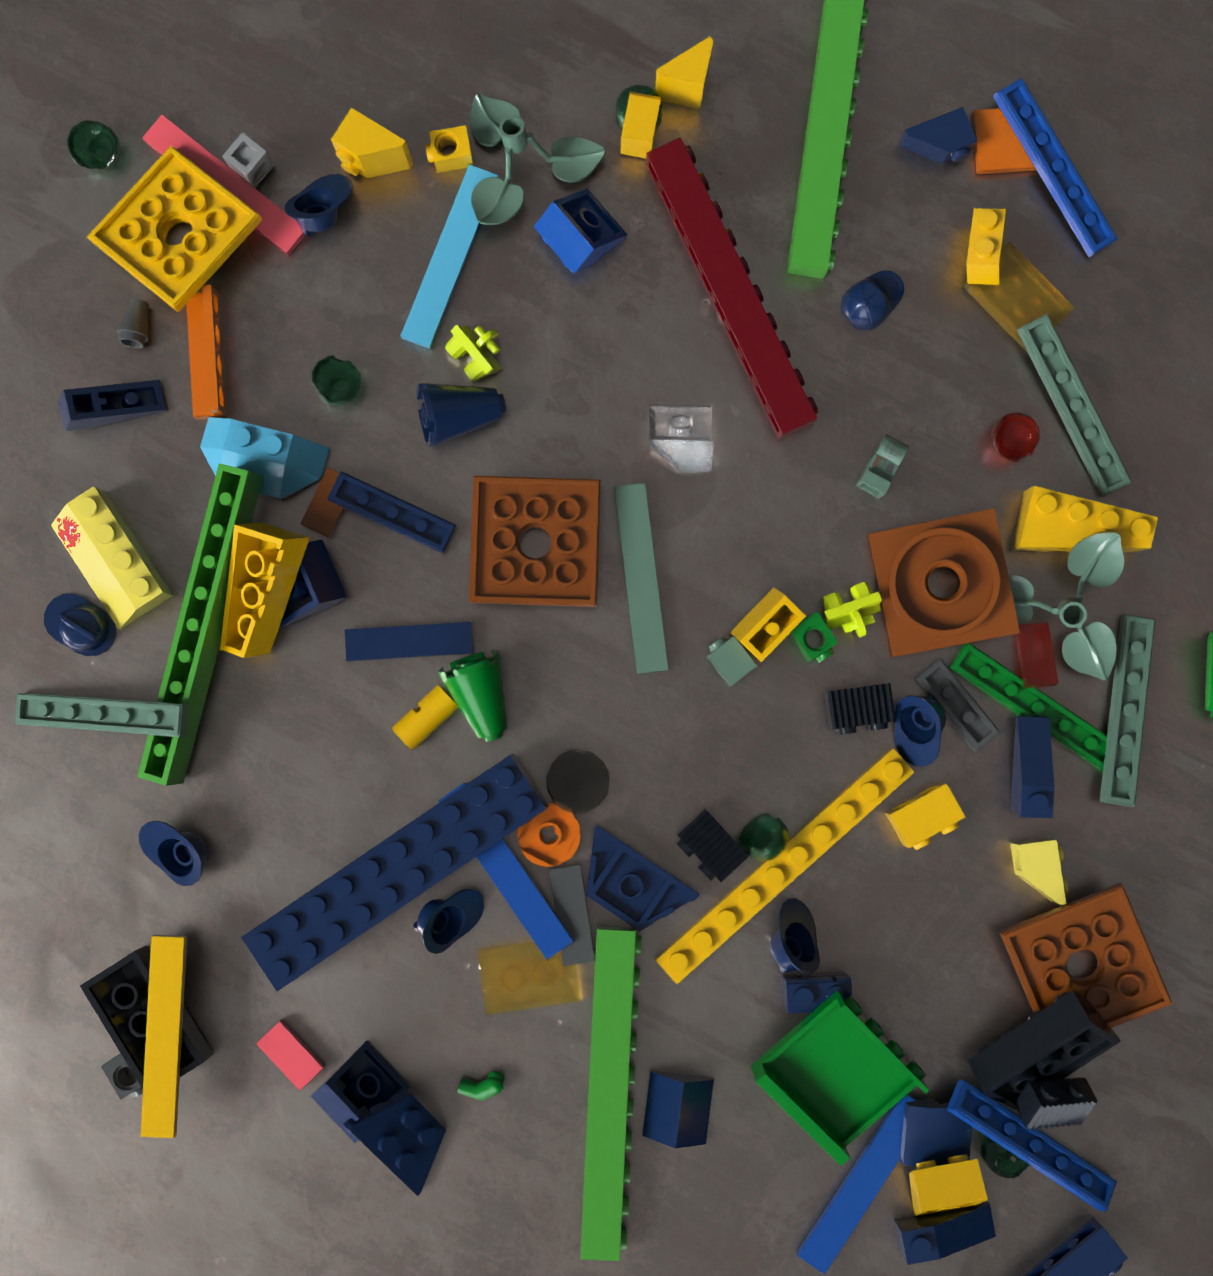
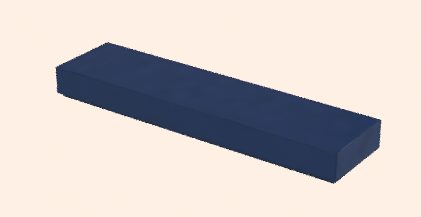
M340 471L327 499L442 554L456 527V524Z
M472 622L346 629V661L474 654Z

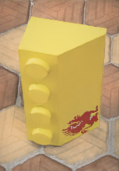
M95 486L91 487L68 502L51 524L119 630H122L173 596L106 491Z

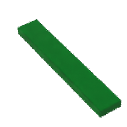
M963 644L948 667L951 671L1018 716H1048L1050 718L1051 738L1103 772L1106 734L972 644Z

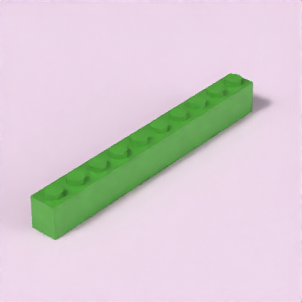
M824 0L787 274L824 279L828 269L833 270L836 250H831L832 239H837L840 228V220L835 219L836 208L841 209L844 198V190L839 189L840 178L845 179L848 168V159H843L844 148L850 147L852 129H848L847 126L848 119L854 117L856 99L851 98L852 89L858 87L861 70L855 68L856 59L862 57L865 41L864 38L859 37L861 28L866 27L869 12L868 8H863L864 0Z
M218 464L157 702L189 704L186 737L148 735L137 775L138 778L164 786L184 783L221 642L234 524L252 523L264 478L263 475Z
M597 925L580 1258L584 1260L620 1261V1250L627 1249V1229H621L622 1217H628L629 1196H623V1184H630V1163H625V1151H631L632 1131L626 1130L627 1118H633L634 1098H628V1085L635 1084V1065H629L630 1053H636L637 1033H631V1020H638V1000H632L633 988H639L640 968H634L635 955H641L642 936H636V930L633 927Z

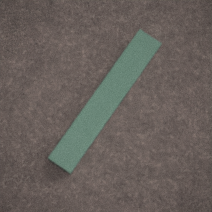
M1048 314L1017 329L1100 497H1104L1132 483Z
M645 483L615 486L614 493L637 674L668 671Z
M1123 614L1120 617L1100 802L1135 807L1156 619Z
M17 693L15 724L186 737L189 704Z

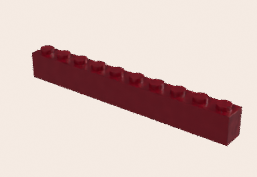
M681 137L647 152L646 166L779 440L784 439L815 423L817 420L816 414H818L817 405L811 396H806L802 388L805 385L803 376L798 368L793 369L788 359L791 357L790 350L784 340L780 341L775 332L777 324L771 312L766 313L761 303L764 301L762 292L757 284L752 285L748 274H750L748 263L743 256H738L734 248L737 246L734 234L730 228L725 229L721 221L723 218L722 210L716 200L712 202L707 192L710 190L708 181L703 173L698 174L694 166L696 158L692 148L689 145L685 146Z

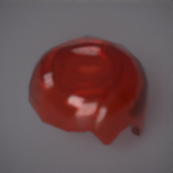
M1021 412L1008 413L996 421L991 431V444L997 454L1012 462H1018V460L1032 455L1040 439L1037 423L1031 416Z

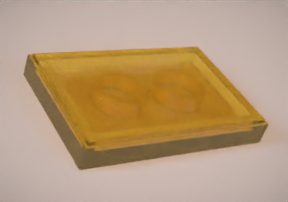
M1010 241L1004 246L1000 285L968 284L967 281L963 285L1026 352L1027 350L1017 329L1048 314L1055 327L1075 308Z
M535 942L477 950L486 1015L581 1001L576 964L563 966L561 950L548 960H546Z

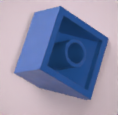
M588 188L553 201L534 225L542 240L554 250L564 266L570 269L573 274L591 267L628 235Z

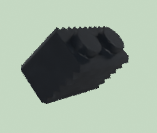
M891 683L823 692L829 730L837 729L838 735L857 733L856 726L864 725L869 726V731L888 729V722L896 721Z
M705 808L701 809L676 833L680 838L676 844L688 857L695 854L702 864L698 868L710 881L716 877L722 882L749 857Z
M1084 1077L1027 1082L1025 1089H1022L1020 1097H1017V1101H1015V1106L1028 1130L1032 1128L1035 1130L1037 1128L1042 1129L1043 1127L1047 1129L1048 1127L1053 1128L1060 1125L1062 1127L1065 1125L1070 1126L1071 1124L1074 1126L1076 1124L1081 1125L1096 1105L1097 1098Z

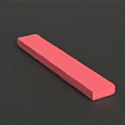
M163 115L157 119L142 137L149 146L161 155L172 145L259 213L263 220L255 230L288 256L305 237L295 219L286 214V212Z

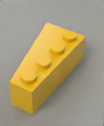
M1032 486L1023 492L1009 551L1070 552L1079 541L1090 535L1102 532H1115L1121 537L1123 552H1140L1151 548L1158 517Z
M262 522L234 524L220 650L242 658L271 653L310 537Z

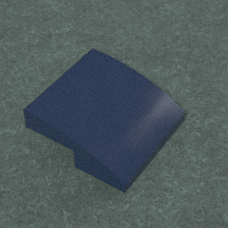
M933 1098L905 1102L900 1163L916 1167L917 1163L935 1160L936 1166L949 1164L948 1158L966 1154L969 1160L973 1127L946 1110L949 1103L939 1104Z

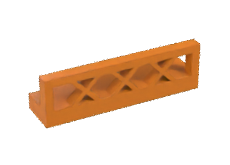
M211 284L202 286V292L196 293L186 304L192 407L195 419L227 417L220 294Z

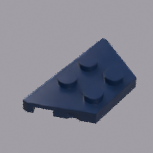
M599 825L596 826L587 897L639 932L699 897L700 894Z
M405 1089L392 1096L387 1102H380L371 1107L370 1114L357 1121L350 1118L343 1125L414 1194L419 1196L446 1129Z

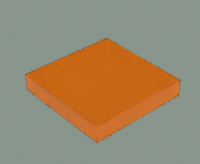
M1000 108L974 110L972 112V128L978 140L974 146L977 175L1036 171L1035 166Z

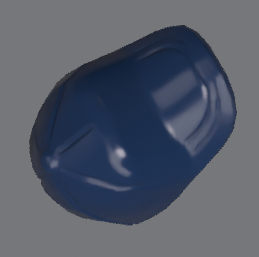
M884 270L855 283L842 296L841 311L857 329L871 330L879 326L903 297L904 284L901 277L895 272Z

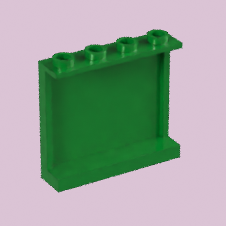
M837 990L750 1067L755 1082L842 1166L851 1158L846 1148L851 1142L915 1087L919 1086L925 1094L929 1089L923 1080L926 1074L914 1060L909 1063L903 1057L905 1052L894 1039L888 1042L882 1036L885 1033L884 1030L872 1017L867 1020L861 1014L863 1009L852 996L846 999Z

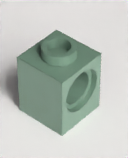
M722 636L709 646L712 653L707 658L729 687L757 667L734 636L729 640Z

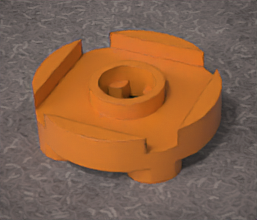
M554 802L547 803L549 807L517 829L519 846L524 856L532 863L542 867L560 865L568 861L576 853L581 841L580 823L574 813L564 805ZM551 825L556 828L555 834L558 835L557 841L551 839L549 843H545L543 841L544 835L540 832L542 828L548 829Z

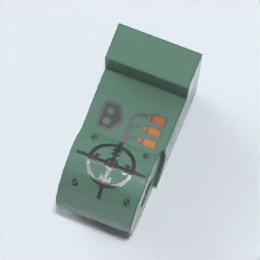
M886 434L875 453L872 454L855 486L881 499L888 491L891 481L909 446Z

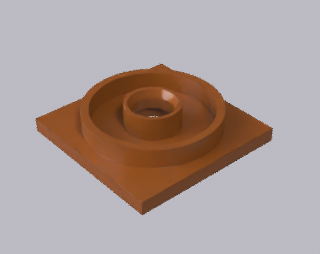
M473 476L469 603L597 607L601 479ZM532 528L543 529L551 538L550 550L540 558L528 557L522 552L520 547L522 535Z
M995 508L868 534L879 594L882 598L881 604L892 658L1020 633ZM940 567H948L954 570L960 580V586L956 594L949 598H939L932 594L928 587V578L932 571Z
M1121 883L999 931L1033 1013L1044 1010L1053 1004L1059 995L1071 992L1072 990L1086 998L1111 1028L1173 1004L1124 886ZM1083 949L1092 951L1097 958L1095 971L1085 978H1077L1069 974L1067 969L1069 956L1073 952H1080Z

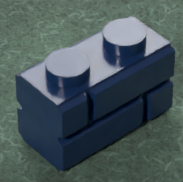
M846 972L800 974L799 977L796 975H782L783 1006L787 1013L813 1012L837 990L846 999L852 996L851 977Z

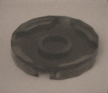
M569 750L559 755L549 767L546 777L547 791L552 801L562 810L574 814L587 813L597 808L605 799L609 790L610 776L607 767L598 756L588 751Z

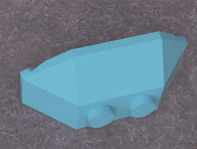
M208 417L200 446L215 476L219 463L263 475L264 478L259 494L281 500L321 480L330 453V448L293 434L234 419Z

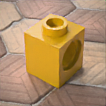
M466 125L429 131L431 143L425 144L428 162L435 163L437 173L468 168L469 164L473 165ZM452 145L456 147V150L451 154H443L441 152L445 146Z

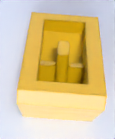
M630 91L621 134L620 154L646 159L647 152L653 150L661 97Z

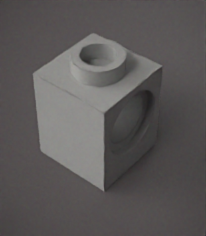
M243 132L222 156L229 168L254 188L259 185L274 166L267 151Z

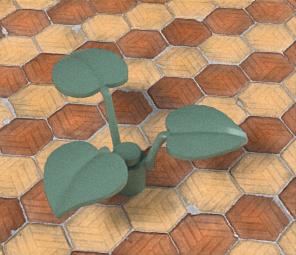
M479 93L475 95L470 111V128L474 139L487 147L495 146L502 140L506 154V176L504 182L497 177H489L480 181L473 189L471 204L477 221L481 224L496 225L504 223L521 210L524 202V192L520 186L510 184L512 153L518 154L523 152L528 143H531L547 162H553L552 170L558 179L569 183L580 182L593 173L605 156V149L602 146L579 137L558 139L552 144V155H549L534 139L533 133L526 132L524 121L514 105L503 100L486 97Z
M1102 532L1090 535L1079 541L1072 548L1068 556L1067 566L1072 574L1081 576L1077 595L1075 598L1068 597L1063 599L1058 607L1038 600H1032L1034 596L1032 584L1023 576L1008 575L1018 625L1022 626L1030 622L1033 617L1032 606L1040 607L1052 612V614H1058L1065 626L1078 629V631L1071 632L1064 638L1061 649L1064 660L1076 671L1101 680H1107L1114 667L1117 651L1116 639L1112 630L1100 621H1093L1085 626V628L1082 626L1087 619V610L1082 604V600L1084 599L1083 592L1087 580L1095 587H1106L1116 582L1123 572L1124 554L1121 546V537L1115 532Z

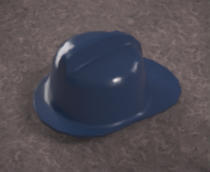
M330 174L320 177L299 194L289 199L284 206L285 212L297 220L303 234L307 237L317 232L328 230L337 222L338 207L352 193V181L347 176L341 174Z
M73 593L62 594L55 597L47 605L44 613V625L48 634L74 652L84 656H97L106 652L113 644L116 637V625L104 609L84 597Z
M929 694L925 697L909 695L903 697L897 703L895 711V746L906 762L914 766L924 767L932 764L938 757L941 733L946 723L945 711L935 701L934 695Z
M150 821L141 827L138 836L143 853L163 870L170 879L182 886H191L199 881L202 875V866L206 864L209 858L205 844L197 834L190 831L179 832L171 825L161 821Z
M466 889L455 893L447 900L434 899L426 903L413 926L415 931L422 936L423 945L427 951L434 954L442 953L468 933L482 916L484 908L483 898L478 891Z
M796 898L787 899L782 903L779 910V930L772 936L770 942L772 955L779 964L780 971L784 973L799 970L806 974L814 973L820 964L814 918L809 908Z

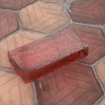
M1049 623L1019 624L1020 633L1015 635L1024 688L1056 686L1059 682Z

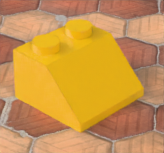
M353 108L349 110L331 138L336 150L335 154L341 161V167L354 176H357L359 173L368 179L408 170L413 165L407 143L404 139Z
M966 1154L948 1158L949 1164L936 1166L935 1160L917 1163V1170L909 1173L914 1216L975 1206L987 1201L988 1198L978 1159L968 1160Z

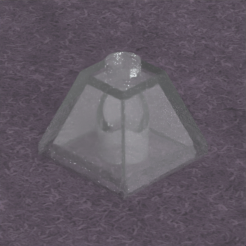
M649 404V445L680 472H711L714 444L711 405Z

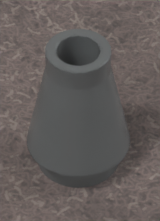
M140 299L130 300L129 307L116 331L120 344L140 349L143 348L144 342L148 341L149 304L146 301Z

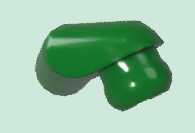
M493 1070L489 1072L488 1078L480 1083L462 1077L457 1093L485 1101L503 1090L504 1075L499 1071Z

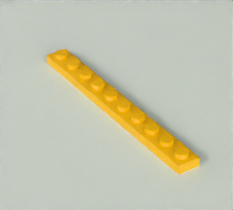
M891 748L655 959L676 984L681 982L915 772L895 749Z

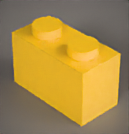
M974 208L966 262L968 284L1000 285L1007 231L1006 209Z
M773 587L738 623L730 634L754 657L762 662L806 615L786 595Z
M942 782L933 785L885 812L903 846L907 848L914 847L915 850L931 843L930 837L941 831L942 834H947L960 826L958 821L965 818L947 783Z

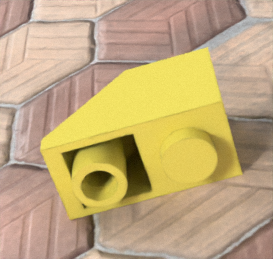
M1047 837L1010 842L1015 874L1051 902L1059 905L1066 904L1065 895L1069 894V886L1066 877L1062 876L1061 863H1064V853L1062 846L1057 843V840Z

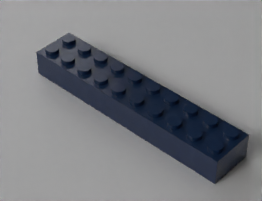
M513 753L241 938L275 990L279 991L546 810L549 806Z

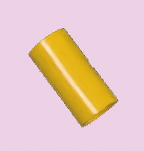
M439 684L417 703L418 707L416 709L412 708L391 727L395 734L411 750L416 749L459 708L454 699Z

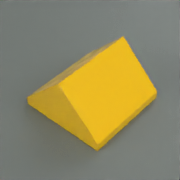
M711 36L656 69L654 96L661 97L663 102L700 110L714 43Z

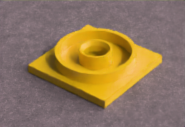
M171 145L90 232L87 238L176 312H179L263 219L259 213ZM180 223L192 225V231L184 236L182 243L177 245L167 244V234L175 225Z

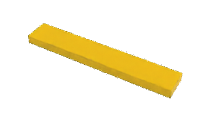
M151 936L140 1137L174 1138L177 1135L187 936Z

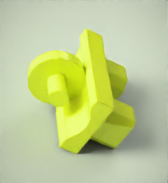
M457 324L450 330L454 336L446 344L445 349L455 359L462 358L467 352L474 360L464 368V372L473 382L480 381L488 374H497L503 369L493 357V355L500 351V348L495 343L499 337L496 329L486 332L479 325L472 331L468 325L461 327Z
M866 582L856 584L850 588L853 601L843 604L839 593L835 592L823 597L824 622L830 630L842 626L844 633L855 630L859 638L867 635L865 626L875 623L873 614L881 612L880 602H882V598L879 592L873 593Z

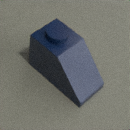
M961 107L906 129L899 142L901 147L942 164L950 160L953 163H957L971 155L970 152L978 140L964 108Z

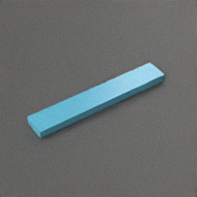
M469 164L400 335L402 339L431 350L481 225L477 221L471 204L473 189L480 181L489 177L499 178L498 175Z

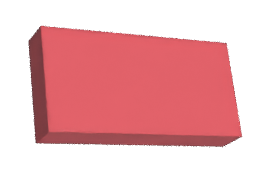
M282 1019L256 1043L299 1091L325 1067Z

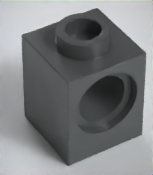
M121 1053L103 1064L101 1068L120 1100L129 1094H132L135 1099L143 1094V1089L137 1079L131 1080L127 1077L125 1070L129 1066Z

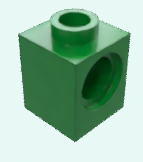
M818 611L803 619L789 634L808 662L815 658L818 663L835 653L831 647L838 643ZM809 631H817L821 635L822 643L818 648H813L807 643L806 637Z

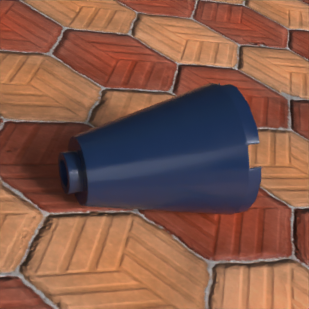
M420 383L416 387L417 400L423 399L418 413L424 440L428 442V447L437 446L501 419V413L506 411L503 394H498L495 388Z

